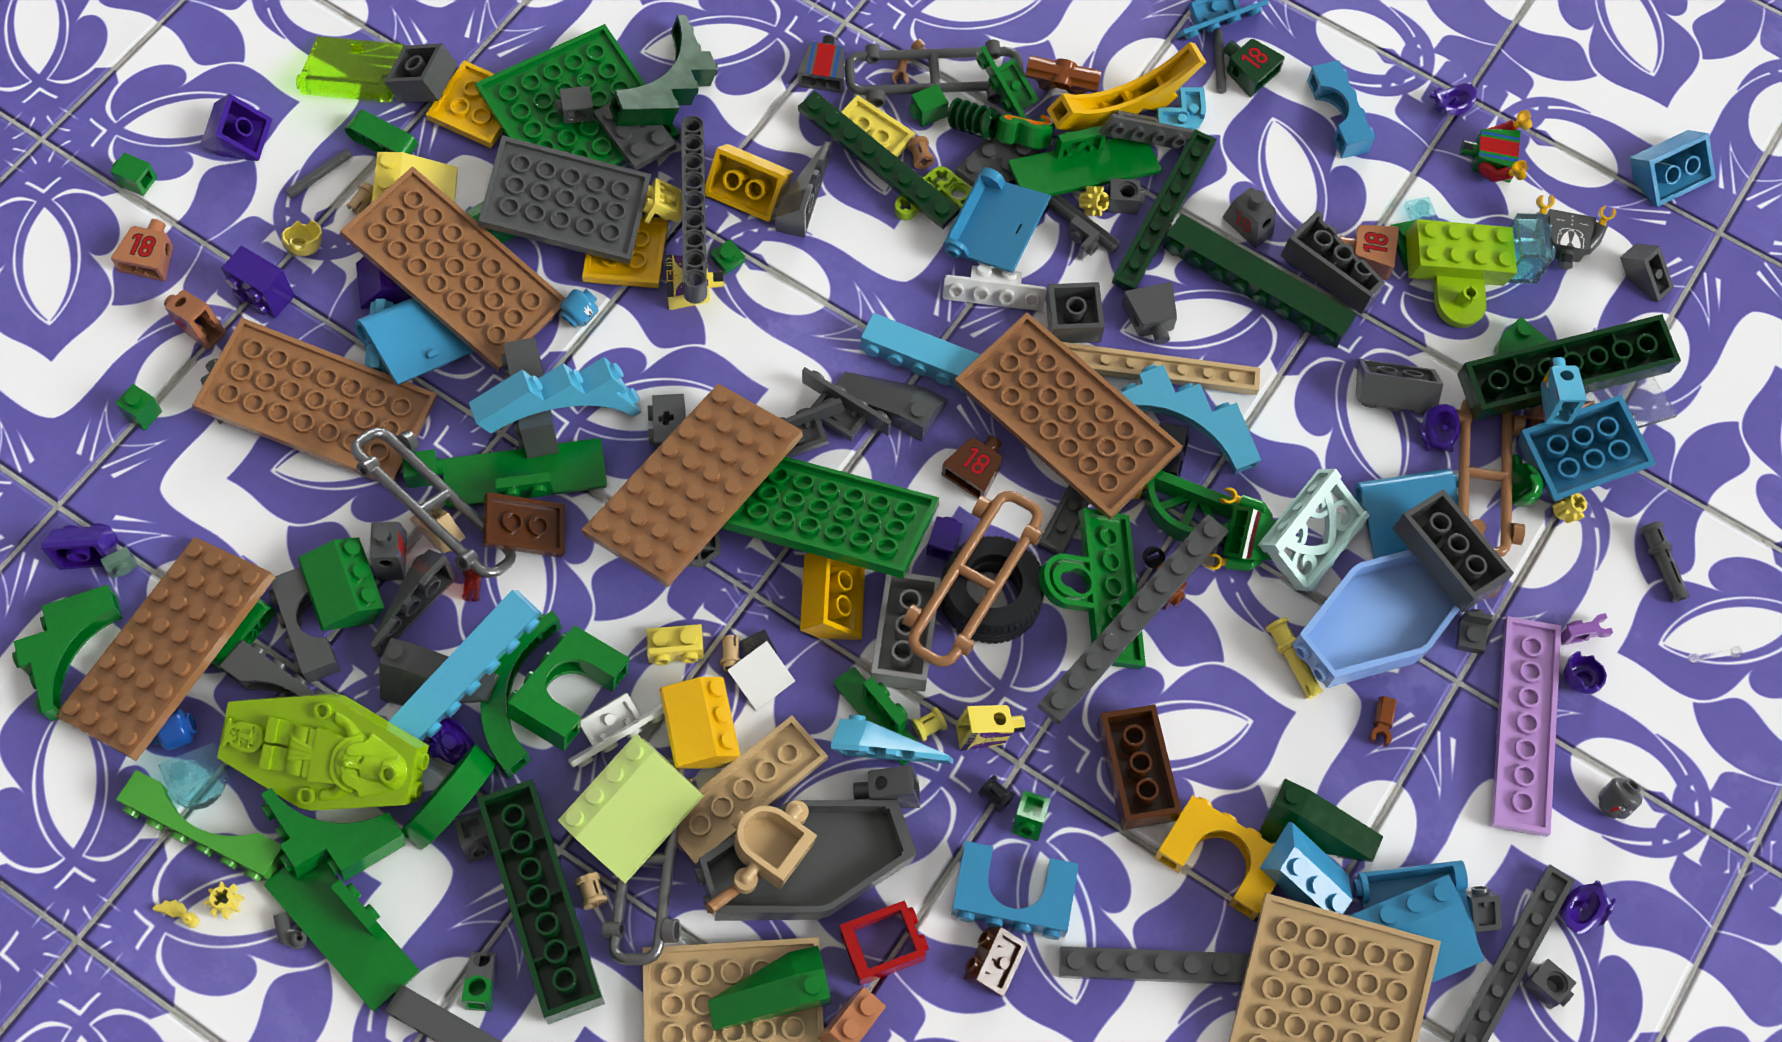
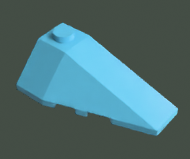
M849 715V719H840L831 743V749L842 756L953 764V758L949 755L875 723L866 721V717L861 715Z

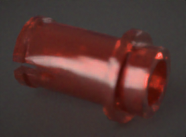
M469 568L462 573L465 576L462 599L469 601L470 591L472 590V602H477L480 600L481 579L484 577Z

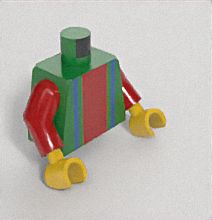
M1528 110L1520 111L1516 121L1512 119L1500 125L1482 129L1475 142L1463 140L1460 155L1473 157L1472 170L1480 173L1491 182L1504 181L1510 183L1514 176L1517 180H1524L1527 176L1525 171L1529 168L1526 161L1518 160L1521 131L1518 128L1528 130L1532 127L1530 112Z

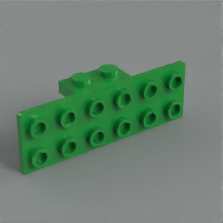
M1102 126L1065 132L1058 135L1054 151L1011 159L1008 163L1017 186L1049 194L1050 196L1086 189V186L1107 185L1110 183L1111 178L1135 179L1159 174L1162 168L1150 144L1121 138L1106 140L1107 136L1100 135L1099 132Z
M596 438L559 443V453L529 459L525 449L443 459V481L469 506L484 504V495L487 492L534 498L606 488L607 479L602 440ZM448 500L445 501L447 509L456 508Z
M326 863L321 864L297 878L293 870L287 872L283 867L264 883L265 888L372 1011H377L396 994L401 985L405 986L419 974L420 970L376 921L381 917L370 904L364 907L358 900L362 896L352 883L345 886L336 875L334 876Z

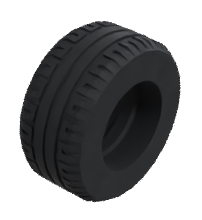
M983 536L965 565L979 573H999L1017 541L1010 540V538L1005 539L1002 536ZM963 543L962 546H959L957 550H955L952 553V555H950L949 559L945 563L941 581L943 580L944 576L948 572L949 568L955 561L956 557L960 553L965 543ZM1027 548L1008 578L1017 589V598L1004 607L989 608L971 638L974 641L987 644L1009 642L1011 639H1016L1017 636L1020 637L1027 629H1030L1037 619L1044 598V593L1039 584L1041 566L1039 561L1036 560L1035 555H1032V552L1028 551ZM960 574L942 600L941 607L943 613H945L944 616L952 624V627L957 629V632L962 633L979 603L969 595L966 589L969 579Z

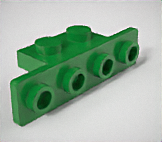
M985 45L981 46L976 51V61L982 70L985 69L989 75L988 81L992 89L1000 94L1003 108L1006 112H1010L1011 115L1027 118L1023 110L1037 103L1039 99L1017 61L1013 58L997 67Z
M856 667L850 668L834 680L835 688L858 715L866 717V721L917 741L906 728V717L908 716L906 710L901 704H895L889 698L890 693L882 682L877 683L873 677L866 680ZM897 760V762H898L901 766H904V765H906L908 762H910V761Z

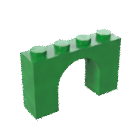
M574 625L568 633L564 632L560 636L557 646L552 652L548 651L541 659L540 666L535 671L531 670L527 674L522 687L510 694L506 702L508 705L507 717L564 752L580 732L581 716L552 699L547 691L549 684L562 675L580 674L613 692L628 674L630 658Z

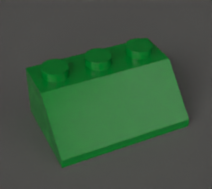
M359 537L332 540L298 557L297 560L322 631L374 624L383 611L384 605Z

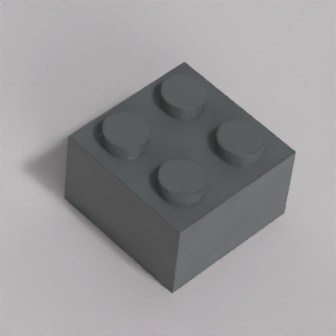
M443 43L404 46L384 83L400 103L439 101L458 64Z
M1099 282L1048 284L1045 298L1048 330L1061 342H1101L1105 325Z

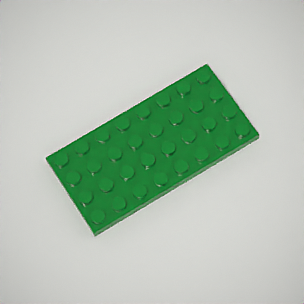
M785 456L721 529L903 579L939 506V497Z

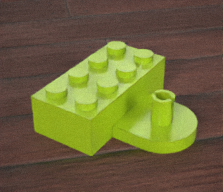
M1417 219L1405 232L1409 278L1433 280L1436 311L1443 321L1453 327L1468 328L1476 324L1483 317L1487 306L1485 284L1504 286L1517 274L1513 227Z

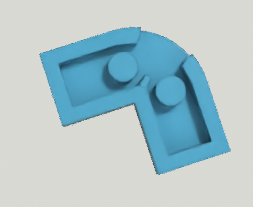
M1180 87V108H1157L1156 116L1160 123L1189 128L1194 131V129H1198L1201 126L1206 114L1204 87Z

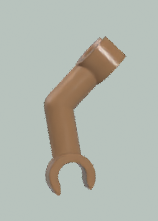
M918 39L913 42L910 50L925 49L923 47L925 43ZM911 60L897 61V71L892 74L894 84H897L901 78H904L905 84H909L906 68L907 63Z

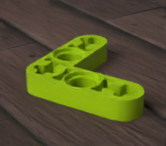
M940 166L934 168L923 177L924 180L961 210L971 188L947 167ZM959 190L964 192L966 196L962 199H957L952 196V193ZM901 195L895 201L894 212L897 218L901 220H911L921 212ZM903 205L904 207H907L910 205V210H908L907 208L902 210L901 206Z

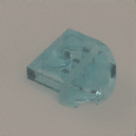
M216 742L158 764L168 788L167 793L174 803L191 810H198L210 806L223 794L227 785L228 775L224 762L217 758L218 747Z

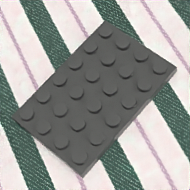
M502 136L478 220V226L630 265L651 174Z

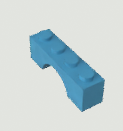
M1339 60L1312 66L1307 82L1315 100L1325 101L1334 105L1341 112L1344 120L1338 125L1333 137L1341 159L1368 153L1375 140L1374 130L1369 127L1366 121L1365 111L1357 101V93L1348 81L1347 71L1342 68Z

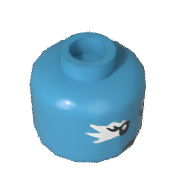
M574 289L561 302L560 308L562 312L560 315L575 328L577 326L585 327L598 313V307L595 304L597 298L587 289L583 292Z

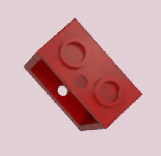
M905 900L839 925V933L860 986L925 961L926 951H929V947L924 934L918 935L915 924L918 923L916 913L913 907H907ZM900 914L915 951L869 969L854 931Z

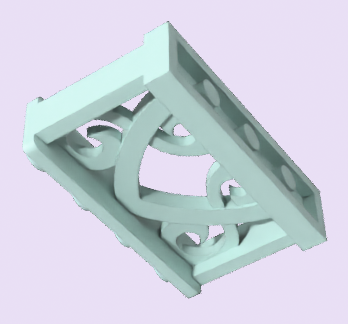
M1318 469L1258 544L1263 552H1267L1292 583L1291 586L1294 590L1311 591L1316 588L1320 579L1334 565L1337 557L1349 546L1351 539L1363 528L1365 521L1370 516L1367 511L1362 509L1340 480L1342 476L1337 469ZM1330 491H1332V493L1335 495V497H1336L1338 500H1336V501L1333 500V497H1332V494H1331ZM1341 505L1348 513L1342 521L1340 520L1341 516L1345 514L1341 512L1336 513V508ZM1318 506H1319L1318 509H1323V510H1322L1321 512H1319V513H1317V512L1315 511ZM1309 517L1314 519L1325 517L1324 539L1321 544L1313 546L1304 545L1308 535L1306 521ZM1300 530V536H1295ZM1284 549L1292 552L1290 558L1283 551ZM1300 554V567L1304 568L1305 562H1308V565L1302 572H1300L1297 568V560Z

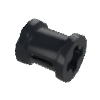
M993 775L982 786L978 795L981 797L985 796L996 806V811L1000 813L1013 800L1016 793L1013 791L1009 792L997 781L998 778Z

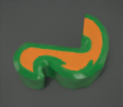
M1004 114L999 117L995 137L999 142L1007 145L1017 143L1030 149H1046L1052 143L1055 124L1051 117L1045 114H1041L1039 121Z

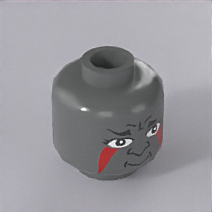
M1615 777L1599 792V807L1605 815L1612 819H1626L1642 804L1641 788L1630 778Z

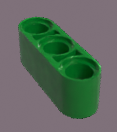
M359 110L344 128L346 134L352 140L375 152H404L412 155L419 146L417 140L411 134L364 110Z
M259 599L210 664L224 672L220 664L242 640L250 646L273 619L275 608Z

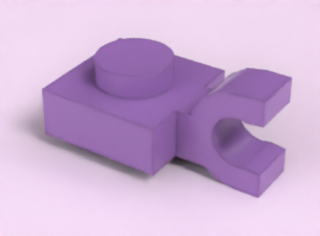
M1606 613L1597 615L1591 622L1583 623L1582 620H1577L1567 624V628L1561 633L1562 645L1588 641L1592 637H1610L1613 634L1612 628L1603 629L1599 625V623L1604 622L1608 618Z

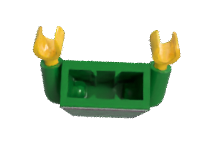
M1233 488L1223 489V491L1231 494V499L1228 501L1224 498H1219L1222 504L1227 505L1234 502L1239 504V506L1234 505L1223 555L1227 556V558H1221L1218 554L1211 552L1209 556L1216 557L1217 561L1214 565L1205 564V566L1213 570L1226 566V569L1249 571L1261 565L1263 560H1272L1267 552H1263L1258 546L1259 542L1277 521L1273 519V514L1266 503L1244 494L1239 496Z

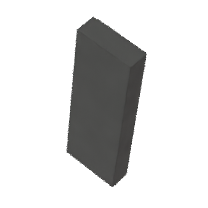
M1070 485L1066 489L1037 546L1054 555L1064 554L1080 524L1078 512L1083 508H1088L1090 504Z

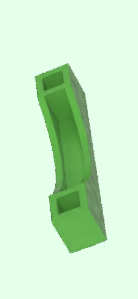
M135 770L116 798L124 806L121 811L130 817L137 819L140 815L148 819L146 824L160 832L163 828L171 831L170 836L183 844H186L187 841L196 844L195 849L208 857L212 853L221 857L219 862L233 870L237 866L245 869L244 875L258 883L261 879L268 881L282 866L279 859L283 855L280 843L260 833L225 836L196 828L180 816L172 802L169 790L161 782L138 770Z

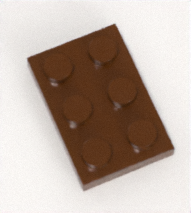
M487 492L484 495L483 547L561 558L565 554V504Z

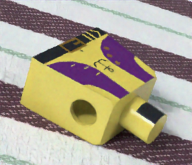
M666 255L669 310L708 303L710 301L709 288L724 287L723 272H708L707 264V297L701 303L693 304L688 302L684 298L683 256Z
M1007 705L967 706L955 724L960 751L1005 744L1013 733L1025 731L1023 715L1011 716L1010 708Z

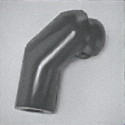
M287 912L273 916L278 941L281 944L292 949H301L306 945V933L290 926Z

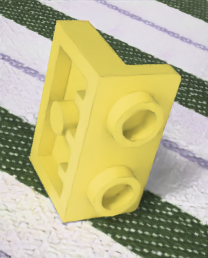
M655 178L652 185L648 186L642 210L644 212V222L649 224L656 213L664 220H672L678 223L682 217V189Z
M702 624L648 628L647 656L649 663L663 666L670 664L672 661L695 663L698 659H704Z

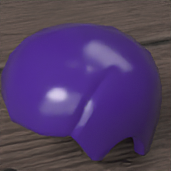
M1577 651L1568 658L1563 676L1566 684L1572 690L1584 694H1594L1599 692L1605 685L1607 673L1604 666L1595 660L1594 655L1582 656L1581 651Z

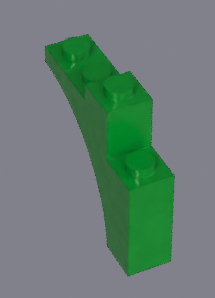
M109 585L42 605L44 616L40 617V621L44 631L13 641L15 646V652H12L13 661L17 668H22L29 675L32 687L37 689L38 698H35L36 708L39 714H44L51 722L59 719L56 715L59 714V709L61 708L63 683L69 666L77 653L100 630L117 620L123 619L117 594Z
M272 788L261 794L264 805L260 806L268 821L274 819L278 825L275 831L283 842L280 844L283 855L279 859L287 872L293 870L297 878L326 862L331 873L334 876L339 874L345 882L406 845L403 832L389 812L361 822H324L295 811L285 804Z

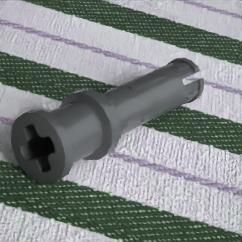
M1657 521L1643 526L1639 529L1641 535H1644L1649 546L1648 554L1654 557L1658 564L1672 602H1680L1690 597L1672 557V543L1667 541L1663 532L1664 524L1662 521Z

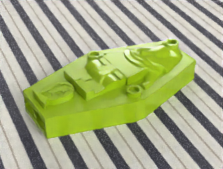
M332 693L228 702L217 758L267 789L272 788L277 795L301 809L315 811L399 806L418 802L423 793L424 784L422 778L424 770L429 763V754H427L429 745L347 696Z

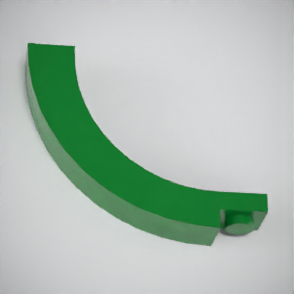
M552 610L546 615H540L538 626L529 634L524 632L518 639L521 642L511 654L505 653L498 660L501 664L493 672L499 676L489 701L481 702L480 704L485 737L496 761L509 779L531 762L528 752L513 733L510 718L507 717L508 705L506 702L511 694L514 680L525 660L535 649L562 628L559 618Z

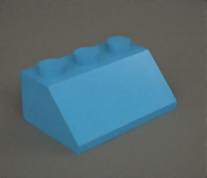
M1686 130L1629 157L1633 180L1655 207H1659L1716 179L1709 133Z
M1288 822L1260 869L1295 901L1344 914L1352 902L1349 875L1295 824Z

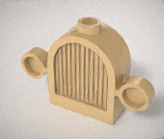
M799 800L790 802L785 812L773 806H759L751 809L746 814L741 811L734 819L732 826L737 829L734 839L735 851L738 858L747 866L739 869L733 879L734 888L739 893L748 894L756 888L758 882L757 874L780 890L811 849L817 835L802 825L809 814L808 807L804 802Z

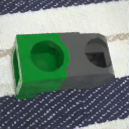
M471 952L461 1000L465 1010L492 1012L493 990L497 972V953Z

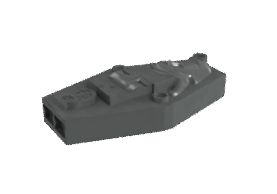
M799 800L804 802L809 810L808 817L802 825L817 835L811 849L780 890L761 877L758 879L756 888L751 893H740L713 914L714 920H820L839 911L913 862L916 850L899 801ZM790 802L780 806L779 809L785 812V809ZM735 836L701 856L698 868L694 869L698 885H704L707 894L703 896L704 905L733 884L734 876L739 869L747 867L736 854L734 846Z

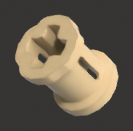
M598 872L588 873L575 880V885L580 888L584 900L582 903L584 910L594 909L608 902L607 895H603L599 883L601 877Z

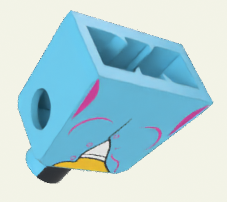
M1555 357L1549 360V371L1541 382L1544 423L1572 424L1587 401L1579 368L1577 366H1566L1564 358Z

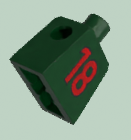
M1250 39L1242 47L1231 40L1223 50L1230 57L1226 69L1228 75L1250 98L1281 71L1285 59L1282 54L1255 39Z

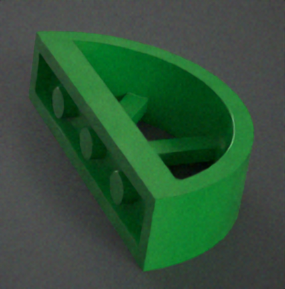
M1162 470L1144 489L1146 509L1153 522L1165 534L1181 542L1196 528L1189 526L1196 507L1200 508L1204 518L1209 514L1215 519L1214 513L1231 521L1234 505L1239 506L1235 502L1227 505L1222 504L1219 498L1230 501L1231 497ZM1155 491L1173 498L1160 503ZM1189 504L1182 523L1166 512V510L1179 505ZM1230 521L1222 525L1227 530H1229Z
M473 743L402 827L401 831L404 837L420 850L427 847L473 798L493 771L497 761L476 743Z

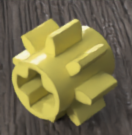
M1086 186V191L1080 194L1079 207L1085 210L1084 214L1086 216H1102V211L1108 209L1110 200L1109 195L1103 192L1104 187Z
M1580 493L1560 499L1552 505L1553 512L1558 519L1565 520L1566 524L1576 522L1585 517L1582 512L1587 508L1586 499Z
M220 881L219 887L214 890L208 889L211 894L209 900L204 901V904L208 907H213L210 911L213 917L216 918L222 913V916L229 920L230 914L241 912L238 908L239 902L245 900V898L241 894H236L239 887L232 884L228 889L226 884ZM226 898L229 900L226 904L220 902L221 899Z

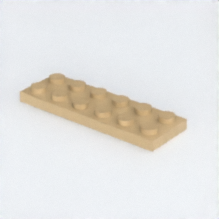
M791 715L699 789L704 797L679 824L677 845L693 864L697 866L701 856L736 835L737 829L732 826V823L741 811L746 814L753 808L773 805L826 762L828 755Z

